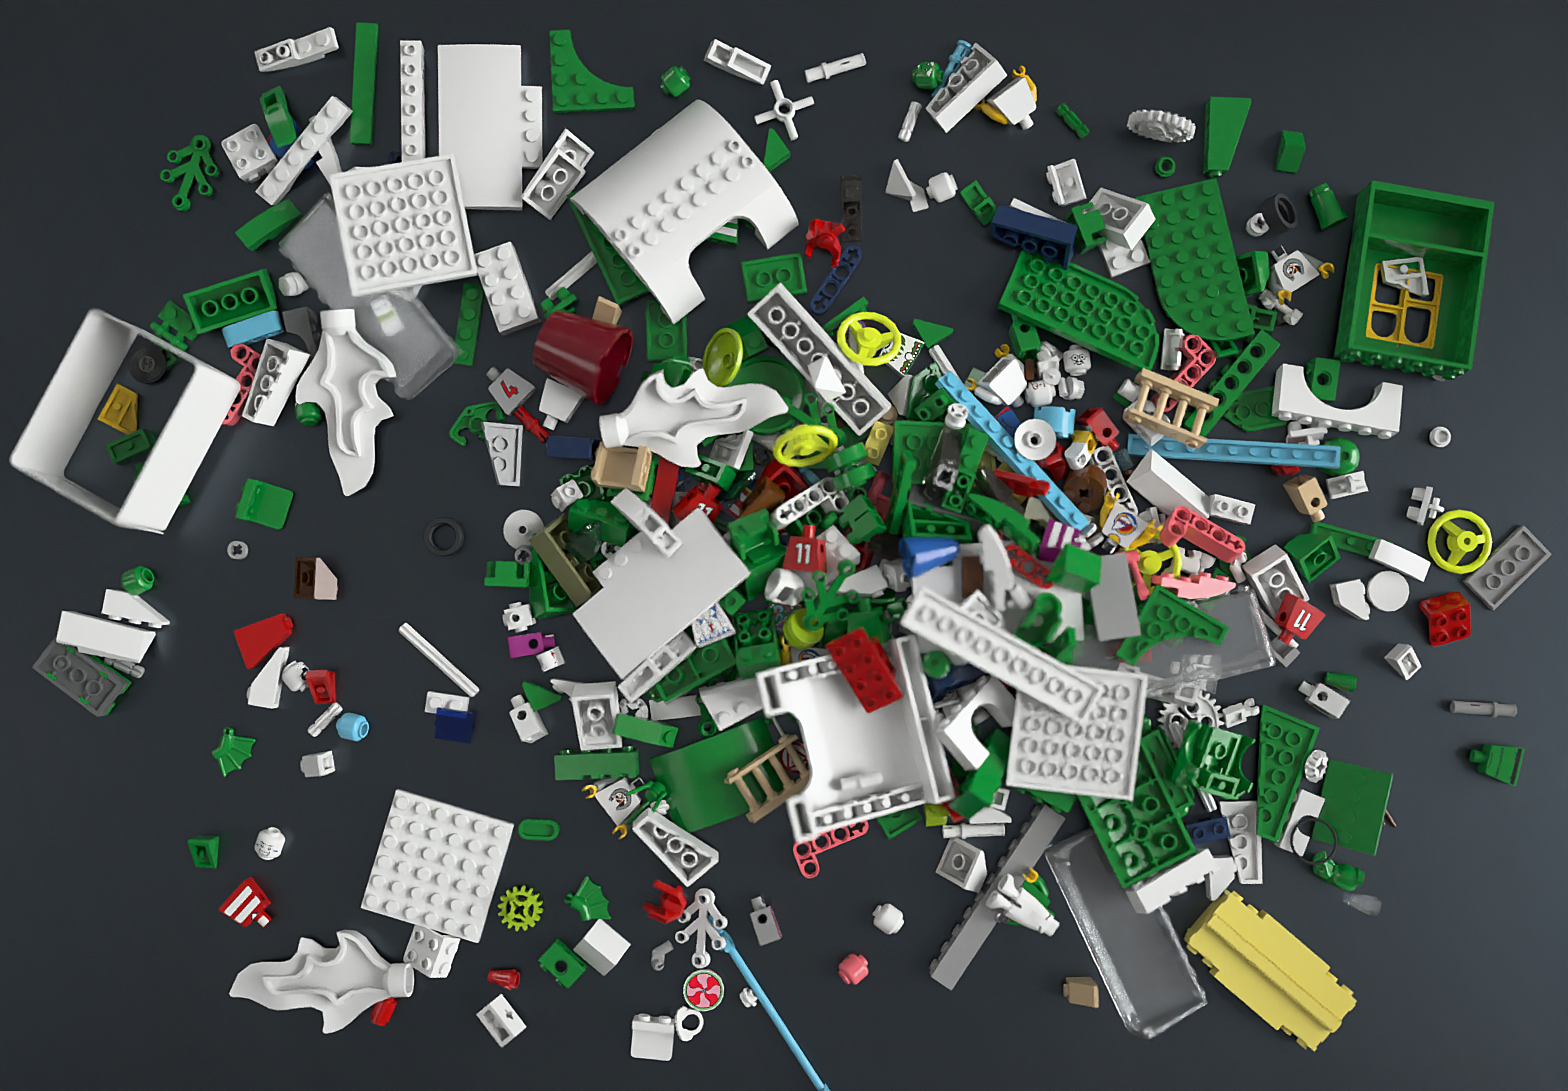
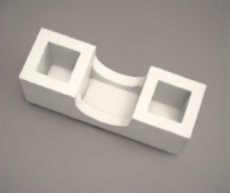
M1297 788L1278 842H1274V845L1292 852L1290 835L1293 828L1298 824L1300 818L1305 815L1318 818L1325 799ZM1297 828L1293 837V845L1298 855L1303 856L1310 837L1302 834Z

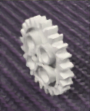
M1143 110V112H1132L1129 115L1127 125L1129 130H1133V133L1144 135L1145 138L1151 137L1153 140L1157 139L1161 142L1170 143L1172 141L1177 143L1179 141H1190V139H1193L1196 128L1194 123H1190V120H1185V117H1178L1177 114L1170 115V112L1164 113L1154 110L1150 112Z
M1199 690L1195 709L1192 712H1188L1186 705L1161 703L1164 710H1158L1157 712L1162 714V717L1156 718V720L1162 722L1159 727L1165 732L1173 748H1177V744L1168 727L1172 723V718L1175 715L1180 717L1179 724L1184 733L1188 719L1178 711L1179 707L1187 717L1193 718L1192 720L1201 722L1203 717H1207L1209 726L1218 728L1219 725L1225 724V722L1219 721V718L1224 716V714L1217 713L1221 706H1214L1216 702L1214 698L1208 700L1209 693H1205L1202 696V690Z

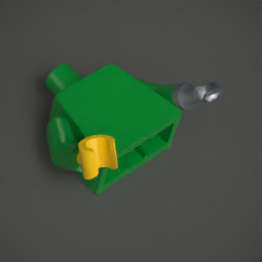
M1029 867L1030 873L1028 875L1022 874L1025 881L1021 887L1038 900L1054 918L1055 913L1047 908L1050 900L1047 898L1049 891L1046 884L1032 867ZM1000 911L995 914L994 919L997 923L1002 922L1012 926H1024L1004 914L1000 915Z

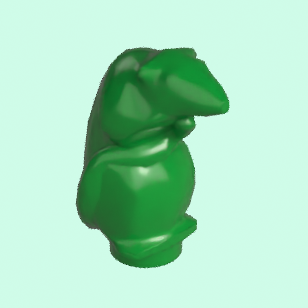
M1322 850L1317 853L1312 862L1326 859V851ZM1331 859L1326 863L1313 865V872L1316 876L1328 884L1343 890L1353 891L1355 887H1361L1363 884L1364 871H1361L1360 867L1355 869L1353 866L1345 863L1336 865Z

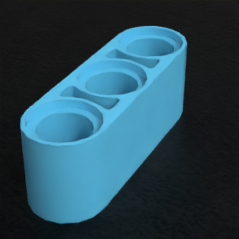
M278 311L266 312L222 329L228 350H231L236 344L247 346L284 332Z

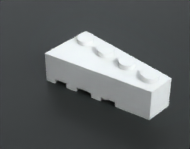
M266 339L242 416L255 423L274 426L310 354L287 343Z

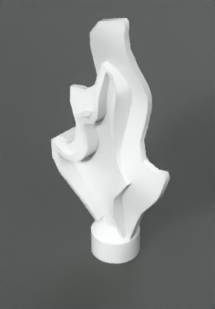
M354 309L320 311L323 329L320 346L312 363L297 384L296 402L298 404L318 402L324 410L328 426L329 452L340 477L343 493L345 496H350L364 488L373 474L375 463V427L381 420L394 416L390 407L378 397L375 384L379 379L397 376L394 366L389 359L366 343L356 331Z
M703 368L695 371L684 385L671 388L664 381L662 369L651 373L643 381L633 402L623 412L600 416V428L606 449L623 445L639 447V445L647 446L650 451L661 455L677 465L693 468L701 465L697 454V445L706 437L749 430L769 417L787 412L788 406L776 390L763 384H743L729 387L715 386L708 381Z
M344 929L336 932L340 942L337 948H324L313 939L301 937L298 951L291 960L250 964L238 973L229 994L232 997L249 998L274 1010L302 1007L316 1008L323 1011L324 1027L322 1032L326 1034L344 1028L374 1003L390 997H410L414 987V970L411 963L389 964L377 953L365 936L357 931Z

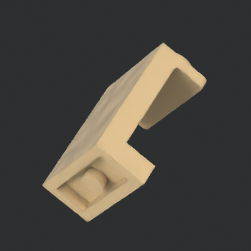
M600 442L595 452V467L591 469L592 481L599 487L623 490L627 488L632 491L644 492L653 453L647 446L639 445V449L625 447L606 449L604 442Z

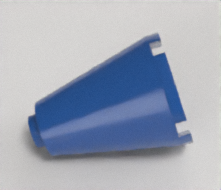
M905 537L901 538L899 542V554H903L904 561H901L905 574L911 579L917 578L957 558V553L960 552L959 544L953 538Z

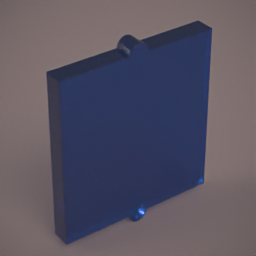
M437 707L436 720L434 722L436 726L435 739L470 744L472 730L474 729L472 725L473 712Z

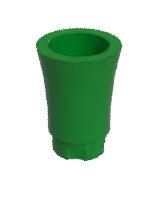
M1327 183L1321 184L1308 192L1322 231L1333 228L1349 218Z

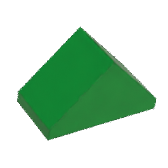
M769 128L763 164L768 172L790 158V151L775 130Z
M1281 131L1276 171L1297 173L1306 149L1303 133Z
M914 319L912 322V327L920 341L924 342L923 346L926 350L950 337L954 330L953 328Z
M1206 340L1207 345L1214 351L1216 360L1231 357L1238 353V348L1233 340L1226 342Z
M524 681L522 684L533 712L560 701L564 697L563 694L529 681Z
M198 835L188 840V846L195 867L216 868L219 836Z

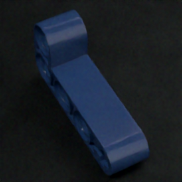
M968 661L963 665L950 664L949 673L944 678L933 679L926 675L932 704L943 700L950 691L976 683L982 676H991L993 674Z

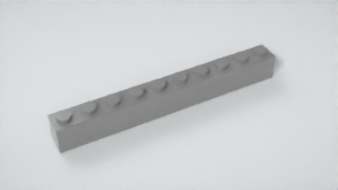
M1041 803L1040 806H1035L1031 813L1032 818L1029 822L1023 824L1020 829V836L1009 845V853L1006 857H1001L997 864L999 868L995 874L991 873L986 880L987 886L983 891L980 890L974 899L976 901L972 908L968 907L963 915L965 919L961 925L957 924L952 931L953 937L949 942L946 941L940 950L942 953L939 958H935L929 966L930 976L948 989H953L997 923L994 919L995 914L998 911L1001 912L1000 915L1003 914L1004 909L1002 908L990 909L986 906V901L990 894L996 890L1008 901L1011 899V897L998 890L1001 878L1007 873L1010 874L1014 879V887L1018 890L1025 881L1022 874L1028 875L1030 873L1029 867H1034L1066 819L1044 803Z

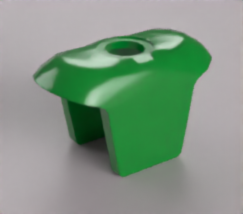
M1048 592L1039 594L1017 627L1014 637L1033 648H1038L1042 643L1050 642L1063 622L1061 617V601L1055 595ZM1037 614L1043 617V623L1038 627L1032 624Z

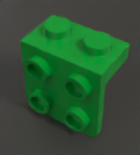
M248 478L242 486L241 492L243 495L241 501H238L235 507V517L271 528L282 529L293 492Z

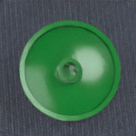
M760 356L741 363L735 378L725 386L763 384L776 390L780 396L786 395L790 397L792 405L802 412L806 404V388L800 373L791 364L776 357ZM785 412L769 417L750 428L749 431L756 435H774L783 432L788 426H793L798 419Z

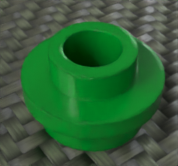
M1166 156L1159 158L1155 163V171L1161 177L1171 176L1176 168L1174 160ZM1163 164L1167 165L1168 170H1163L1161 166Z

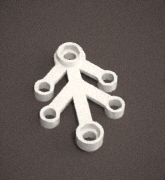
M707 888L699 889L696 892L695 902L683 911L686 919H683L681 915L678 921L681 923L689 921L691 915L698 909L699 917L686 929L678 931L675 935L678 943H684L698 929L696 953L692 956V964L699 969L708 966L710 963V956L705 951L706 932L711 937L712 947L715 950L723 949L726 946L725 939L718 934L716 929L725 928L728 922L713 904L715 901L714 893ZM708 912L714 918L713 925L707 918ZM719 919L722 921V926L718 923ZM681 933L684 935V940L681 939ZM717 940L721 942L720 947L717 945Z

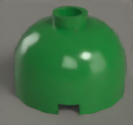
M1335 437L1321 444L1323 446H1340L1339 468H1319L1321 472L1334 478L1348 475L1358 466L1360 460L1359 450L1351 440Z

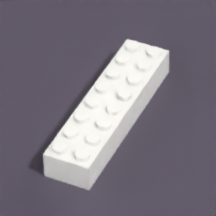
M781 283L747 313L813 386L814 383L808 365L827 356L846 391L842 395L828 401V403L835 406L836 412L858 436L890 410L891 403L860 369L843 354L840 347Z

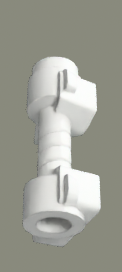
M1265 288L1258 297L1268 310H1272L1275 307L1285 314L1283 319L1290 325H1295L1303 315L1296 308L1292 310L1285 304L1280 305L1271 290Z

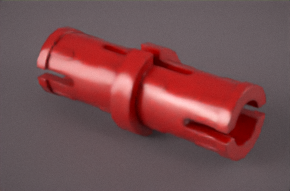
M523 406L518 408V412L515 411L513 415L542 444L546 442L545 438H548L551 434Z

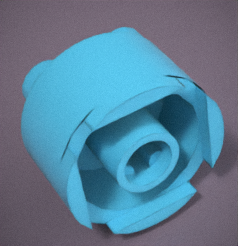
M1042 406L1041 410L1038 407H1034V419L1047 422L1053 428L1058 439H1070V435H1074L1075 409H1070V412H1068L1063 407Z

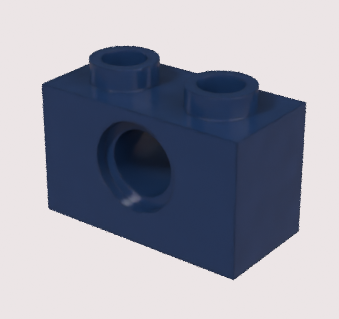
M1221 813L1183 821V825L1193 845L1231 837L1227 817Z

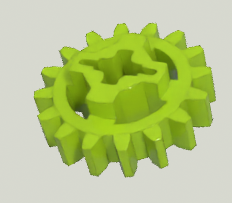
M525 885L522 886L521 890H519L518 886H514L513 892L508 889L506 891L507 896H501L500 899L504 903L498 904V907L502 908L498 915H504L502 923L509 922V929L514 925L516 931L521 926L526 931L528 924L534 927V920H540L541 917L538 914L542 913L543 909L539 908L543 901H537L540 894L533 895V888L527 891ZM519 895H524L528 898H520ZM508 902H509L510 905H511V911H510V912H508V909H507ZM532 904L534 906L533 915H531L532 913L530 911V906ZM523 905L525 907L523 910H517L518 906ZM514 918H520L522 921H517Z

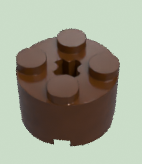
M1093 464L1085 465L1079 470L1071 469L1068 472L1063 493L1081 513H1088L1098 508L1104 500L1107 489L1106 474L1101 468Z

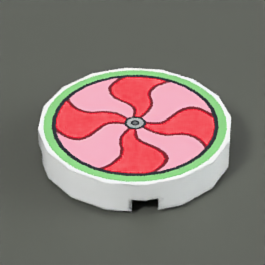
M699 969L693 971L687 977L684 983L683 994L686 1002L692 1008L698 1011H708L720 1004L724 995V984L720 976L714 973V971Z

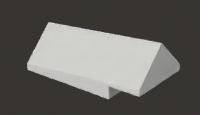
M565 129L521 195V198L551 220L566 200V195L572 192L586 171L583 168L595 152Z
M1152 449L1148 451L1126 481L1159 511L1165 513L1167 517L1176 507L1184 506L1206 519L1209 518L1210 497Z
M62 611L56 641L61 644L77 646L80 653L140 663L156 634L154 631L74 611Z

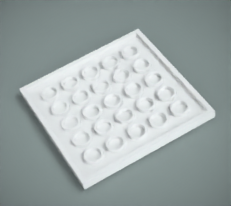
M454 154L329 175L353 297L478 275Z
M1065 665L1104 687L1084 725L1017 688L1006 785L1133 800L1148 679L1147 674Z
M397 789L361 908L479 943L515 824Z

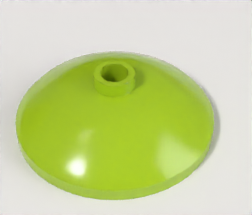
M723 328L716 332L710 339L704 352L702 368L708 381L718 387L728 385L737 375L742 363L743 344L735 330Z

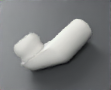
M1047 341L1040 342L1042 347L1039 352L1048 349L1052 357L1057 355L1059 361L1063 358V353Z
M1244 552L1230 563V571L1237 583L1246 580L1241 569L1242 563L1247 560V555Z

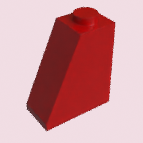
M279 614L234 631L247 670L257 668L293 633L291 630L293 624L289 616Z

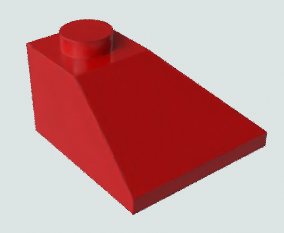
M776 458L765 467L756 484L757 486L766 476L785 491L784 504L810 488L795 467L781 464Z

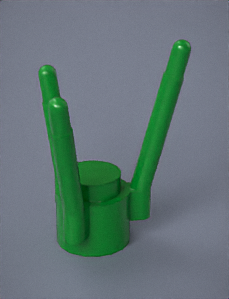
M904 598L870 599V604L888 603L887 605L878 606L884 610L887 609L889 615H893V617L887 619L888 624L901 620L902 615L908 609Z
M649 780L646 784L626 793V796H630L646 789L645 797L647 799L626 822L627 825H630L651 802L656 801L652 812L656 811L662 799L667 795L666 788L661 782Z

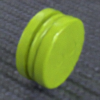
M806 608L793 612L785 619L783 624L785 638L792 646L798 649L812 647L821 640L824 633L823 625L819 630L813 632L808 631L804 627L803 618L807 613ZM813 619L811 624H815L817 619Z

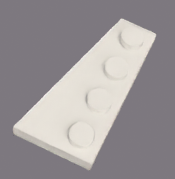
M1257 800L1218 801L1221 814L1227 817L1231 837L1227 838L1233 860L1237 864L1239 882L1241 884H1262L1261 837L1256 835Z

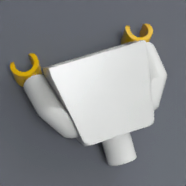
M1003 344L1000 348L1004 353L998 348L995 350L996 357L1001 359L978 382L980 386H976V382L972 378L966 380L971 383L972 387L964 386L969 391H974L976 396L986 402L995 405L1012 404L1014 408H1017L1023 404L1024 400L1020 394L1027 388L1025 367L1014 354L1009 353V346Z

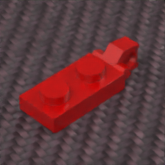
M997 469L992 473L996 490L1032 498L1033 495L1046 496L1050 489L1049 482L1042 479L1037 480L1026 475Z

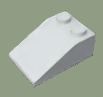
M1100 188L1090 201L1094 205L1092 209L1083 213L1086 214L1098 209L1105 228L1097 233L1103 237L1106 236L1114 244L1130 250L1133 249L1155 221L1148 203Z
M834 525L816 538L824 539L826 542L827 573H825V587L831 585L838 575L837 564L840 560L849 559L855 566L860 563V553ZM850 566L845 567L844 572H848ZM789 570L803 580L805 588L808 587L814 591L815 599L818 596L816 583L812 578L813 572ZM822 574L816 576V580L822 578Z
M1276 544L1241 566L1247 580L1273 620H1275L1287 592L1301 598L1305 602L1309 600L1287 553Z
M976 590L958 605L997 628L1006 621L979 590ZM935 643L954 665H963L968 662V660Z
M616 682L574 685L571 698L581 750L622 747V737L612 733L617 713H619Z

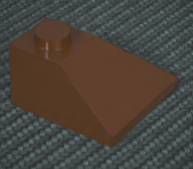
M766 476L739 505V518H743L763 508L768 513H771L775 508L777 509L784 504L785 491Z
M295 557L293 598L336 600L338 593L337 578L320 558Z

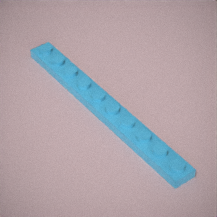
M949 371L935 383L939 389L944 387L955 403L962 404L968 409L966 419L976 430L990 435L988 443L1017 474L1049 482L1050 489L1046 496H1037L1063 524L1081 531L1089 523L1087 518L1033 460L1023 457L1017 451L1014 439L952 371Z
M1129 434L1127 456L1145 457L1148 451L1152 449L1162 458L1334 469H1338L1340 466V446L1207 439L1206 443L1199 449H1192L1184 443L1167 436L1161 438L1151 447L1137 434Z

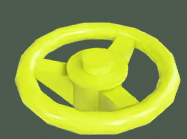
M859 312L850 315L841 322L837 331V342L843 354L852 361L865 366H878L888 363L898 354L901 347V334L896 325L886 316L875 312ZM874 320L882 323L890 332L880 334L874 328H862L857 321ZM848 326L857 343L856 351L858 354L853 352L845 341V332ZM893 341V346L886 355L872 358L875 356L876 351Z
M798 425L777 439L773 446V456L779 463L789 467L812 466L822 462L823 459L834 453L837 448V437L830 429L823 426ZM816 434H820L822 436L827 437L829 439V445ZM786 442H788V444H787V446H786V448H785V450H784V452H783V454H782V453H781V448L783 447V445H784ZM815 451L821 452L820 454L810 458L791 459L796 454L804 456L812 454Z
M1458 509L1446 512L1435 520L1429 530L1427 543L1429 553L1439 567L1447 572L1464 574L1473 572L1484 564L1490 555L1492 538L1490 529L1481 517L1473 512ZM1459 517L1469 519L1477 524L1483 535H1475L1473 532L1461 530L1449 520ZM1441 526L1449 534L1447 546L1452 551L1447 562L1437 552L1435 543L1437 532ZM1484 543L1483 551L1477 560L1469 565L1456 566L1466 552L1474 550L1477 544Z
M1160 532L1154 534L1152 539L1160 540ZM1176 544L1168 546V550L1158 553L1151 550L1141 552L1137 549L1140 561L1136 563L1139 571L1142 572V579L1149 595L1155 587H1150L1151 576L1160 570L1162 561L1173 557L1174 565L1171 574L1174 575L1173 579L1179 577L1182 558L1180 549ZM1121 546V547L1119 548L1118 552H1119V551H1122V550H1124V551L1126 552V551H1130V550H1133V549H1131V548H1129V547H1128L1127 549H1125V548H1123V547ZM1159 585L1166 590L1168 589V586Z

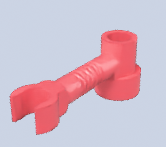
M1137 549L1115 552V554L1126 553L1128 567L1136 584L1140 600L1148 599L1149 592L1136 561H1140Z

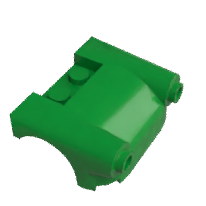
M1188 719L1171 778L1175 781L1174 785L1184 789L1187 786H1193L1203 792L1214 794L1227 800L1228 798L1238 799L1245 792L1249 793L1253 783L1243 775L1241 761L1244 752L1249 746L1254 744L1255 739Z

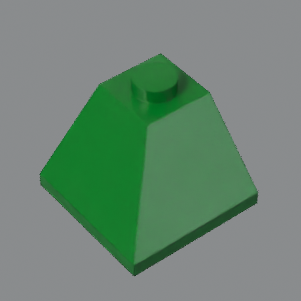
M1253 251L1236 256L1245 296L1263 292L1270 275L1268 253Z
M749 315L714 331L716 333L723 328H730L739 334L743 344L742 363L768 351V346L759 327Z
M1330 533L1300 534L1283 547L1291 563L1308 583L1340 559Z

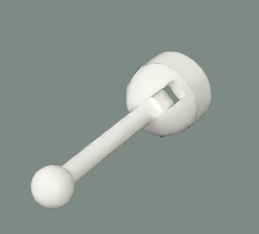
M1202 552L1199 560L1201 567L1199 572H1203L1205 568H1210L1216 558Z

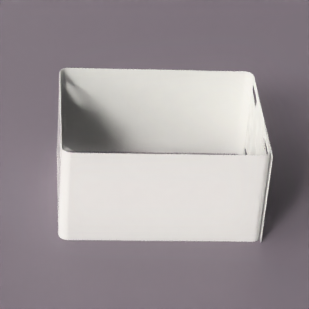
M92 310L87 315L11 457V462L18 469L116 524L164 534L161 531L166 529L239 393L241 385L238 380L149 332L99 310ZM140 333L194 362L197 370L123 509H120L68 480L64 476V470L135 337Z

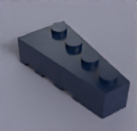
M999 205L992 220L990 236L1013 247L1019 245L1026 253L1031 255L1033 252L1044 257V261L1048 263L1054 261L1061 265V269L1067 271L1075 250L1078 226Z

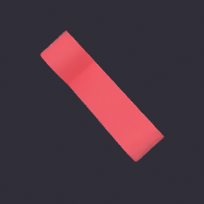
M1185 335L1183 336L1182 348L1178 349L1187 359L1179 367V371H1175L1169 379L1192 388L1213 366L1216 356L1214 351L1199 336ZM1189 339H1191L1192 341V347L1190 349L1187 347V341ZM1203 353L1206 355V361L1204 363H1202L1201 361V355ZM1189 368H1191L1192 370V376L1190 378L1187 376V370ZM1158 392L1150 399L1155 406H1157L1160 396ZM1168 398L1164 412L1173 409L1178 401Z
M236 344L231 349L232 358L244 367L236 378L241 385L238 393L241 395V401L238 404H235V401L233 402L232 407L235 410L230 408L227 413L229 418L226 419L225 417L222 422L226 426L235 425L241 418L252 386L251 384L249 387H246L245 382L247 378L251 377L253 383L257 371L256 365L262 355L244 344ZM245 349L246 356L240 359V352Z
M1178 506L1166 518L1159 534L1160 541L1166 546H1174L1183 537L1227 563L1233 562L1245 550V544L1240 538L1184 506Z
M867 820L860 821V823L864 822L862 829L854 827L856 823L849 824L850 828L854 827L851 829V834H849L847 825L839 827L846 831L845 835L841 838L834 835L837 828L818 833V836L826 837L827 842L824 845L816 844V838L799 843L795 840L793 853L803 876L814 878L819 873L816 854L864 835L869 827ZM803 843L807 845L808 850L805 853H799L796 847ZM807 863H813L816 868L812 872H807L804 866Z

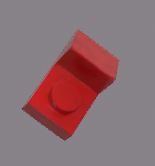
M327 670L307 671L305 678L314 703H335L334 672Z

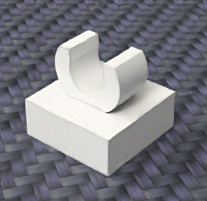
M1018 584L1010 591L1012 597L1007 600L1006 604L1010 609H1013L1018 604L1024 609L1032 600Z

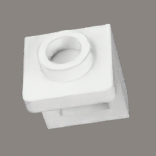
M571 480L556 488L551 497L554 506L563 512L577 499H581L583 494L575 481Z

